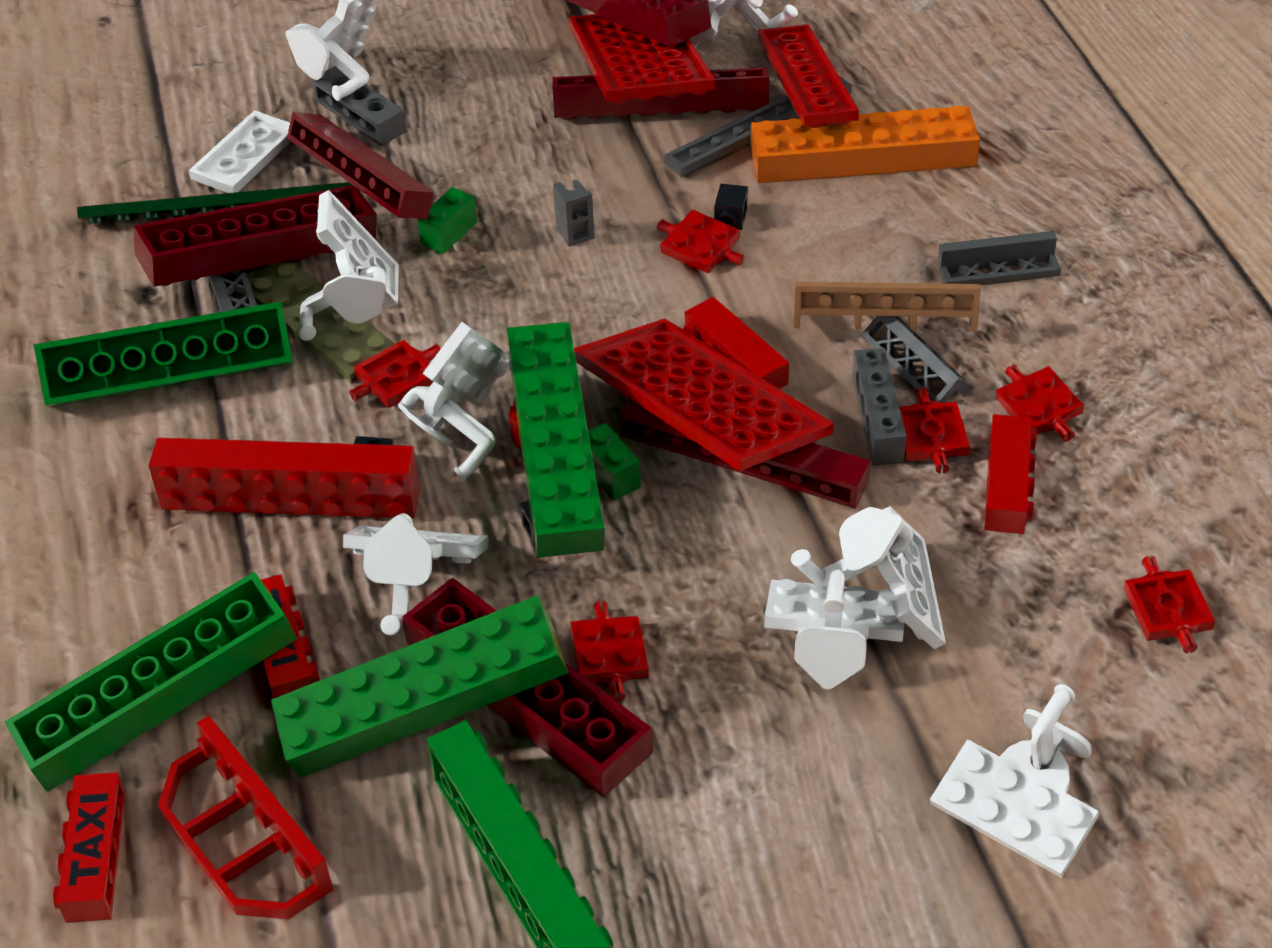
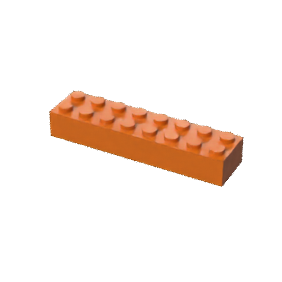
M969 106L899 110L881 113L872 112L859 114V121H850V123L845 125L835 123L823 124L818 128L804 127L801 120L796 118L751 123V153L757 183L977 166L980 138Z

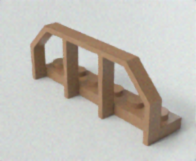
M795 282L794 328H800L801 315H854L855 329H861L862 315L908 316L910 330H916L917 316L968 317L971 331H977L980 284Z

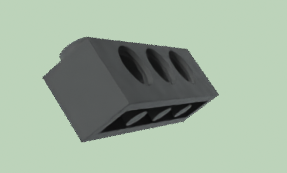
M336 66L325 71L324 76L319 80L312 79L315 100L378 145L383 146L406 132V116L402 108L387 100L382 94L375 92L367 84L340 101H336L332 94V87L334 85H343L350 80Z
M885 348L854 350L852 379L872 466L904 463L906 433Z

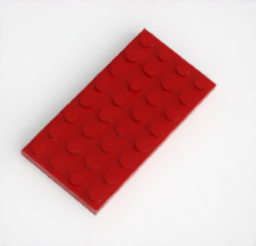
M598 14L569 17V27L606 102L610 101L611 103L619 104L624 103L628 99L647 101L655 96L674 98L683 93L701 95L707 91L715 90V79L690 39L670 48Z
M665 318L574 348L576 363L584 367L585 370L590 371L606 384L611 385L623 393L624 396L632 399L644 407L645 410L653 413L665 421L666 424L674 427L686 435L687 438L695 441L711 454L716 455L738 471L746 470L833 434L834 423Z

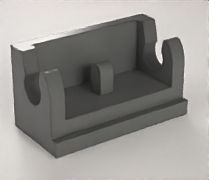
M573 180L574 190H567L561 182L553 184L556 229L569 247L595 238L592 193L590 191L587 192L581 182Z

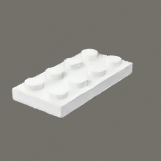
M254 110L188 170L190 179L227 193L239 192L292 142L287 138L290 123Z

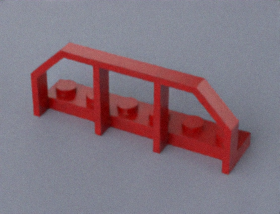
M208 715L197 722L201 736L197 739L199 746L171 763L158 803L161 816L236 915L289 920L333 891L326 860ZM214 757L217 761L215 765L225 781L232 779L235 783L234 789L236 793L182 825L171 811L181 777ZM251 803L255 808L253 813L263 829L270 827L274 834L216 870L193 838ZM279 849L283 854L289 852L294 858L293 864L299 875L304 880L309 877L314 883L286 902L237 898L227 885L229 881Z

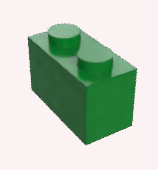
M451 187L434 202L430 208L428 219H417L421 245L441 254H444L477 224L475 196Z
M604 423L589 430L588 434L596 480L613 501L641 488L640 461L610 426Z

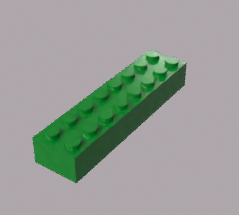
M281 301L33 344L44 404L50 408L294 364Z
M560 322L508 327L507 353L537 558L604 551V523L570 323Z
M254 571L4 722L29 769L46 792H49L297 640V637L285 614Z
M536 595L274 698L271 702L285 760L300 778H303L568 674V670L549 614L539 596Z
M464 720L426 738L434 782L536 948H613L614 944L608 930L604 926L598 927L593 919L594 911L585 896L579 897L574 890L576 885L567 867L560 868L556 861L557 854L548 838L542 840L539 835V826L533 813L530 810L525 812L521 807V797L513 783L507 785L503 778L504 771L499 760L495 756L490 758L486 752L487 744L479 730L474 732L467 720Z

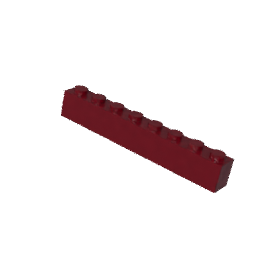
M767 67L709 70L715 79V90L707 91L705 94L683 93L674 98L655 96L647 101L628 99L624 103L619 104L611 103L610 101L606 102L594 75L553 77L554 118L560 117L563 120H571L576 117L587 116L591 119H597L603 115L627 117L629 114L653 116L656 113L679 115L682 112L689 111L705 114L711 110L730 113L736 109L755 111L769 104Z
M292 112L287 138L398 218L428 219L429 211L433 204L434 192L321 114Z
M630 398L619 413L620 436L856 509L869 483L871 460L826 446L809 443L746 470L738 471L716 455L711 454L695 441L687 438L686 435L674 427L666 424L665 421L653 413L645 410L644 407Z

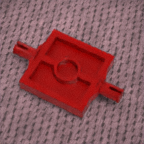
M692 209L680 223L675 225L664 219H661L657 224V230L669 234L660 244L661 253L709 274L717 264L724 260H728L738 266L744 261V254L732 250L733 245L740 239V230Z
M402 340L353 366L356 377L363 384L350 389V397L356 402L366 395L372 394L387 408H390L401 402L412 388L417 386L429 387L433 381L425 376L423 372L428 367L429 361L433 360L441 350L440 346L434 344L424 351H419L412 348L405 340Z
M1015 364L1008 366L1005 374L1013 382L996 390V399L1011 416L1031 418V431H1037V434L1055 430L1063 441L1068 442V439L1071 440L1075 436V432L1066 423L1070 419L1083 414L1084 404L1050 366L1030 375H1023Z
M923 387L922 392L921 388H918L915 391L918 403L899 407L906 433L905 460L933 459L936 472L941 474L942 469L944 474L949 471L947 457L968 456L970 451L957 401L945 403L930 401L928 389Z
M1151 555L1150 558L1146 556L1142 559V565L1147 574L1140 578L1125 580L1123 587L1146 640L1176 637L1184 653L1188 654L1189 651L1193 653L1197 650L1198 645L1195 643L1192 633L1213 630L1215 625V619L1190 569L1176 572L1162 571L1155 556Z
M600 601L593 605L596 619L570 622L577 671L592 683L608 684L611 697L617 701L618 694V700L622 701L626 697L622 683L631 679L648 678L649 666L638 616L609 617L607 602L602 601L600 606Z

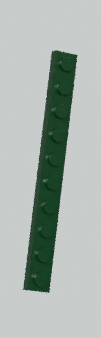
M344 182L77 207V215L79 219L87 220V225L103 224L106 218H115V222L132 221V216L143 215L145 220L161 218V213H171L172 217H182L189 215L188 211L199 210L200 213L215 211L216 208H231L340 188L352 184Z

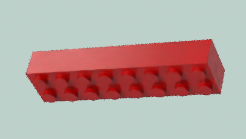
M157 438L148 465L161 510L392 518L404 513L408 514L411 518H415L420 495L414 446Z

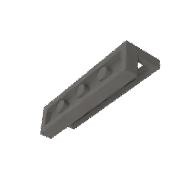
M1054 231L939 245L937 267L944 284L986 285L1060 276L1061 273L1060 265L1055 256L1057 237ZM1048 261L1050 266L1040 267L1035 265V263ZM1010 265H1016L1020 267L1021 270L1013 271L1006 267ZM987 268L993 272L990 274H983L978 270ZM960 272L964 276L951 278L949 273Z
M244 269L228 272L238 277L234 282L224 278L227 274L204 277L216 313L257 306ZM234 292L245 295L241 300L230 297Z
M876 316L861 334L875 349L887 346L885 352L888 362L916 389L921 388L923 392V387L927 388L930 401L945 403L955 390L966 396L973 388L914 330H910V327L899 316ZM885 324L888 327L887 340L877 341L873 336ZM905 343L906 357L895 359L894 345ZM913 362H925L924 375L914 377L912 375ZM942 379L947 385L935 397L931 393V381Z

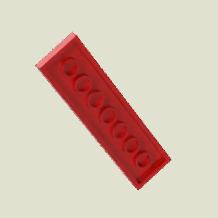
M809 24L758 29V40L804 127L818 128L823 124L835 123L845 125L850 123V121H859V109Z

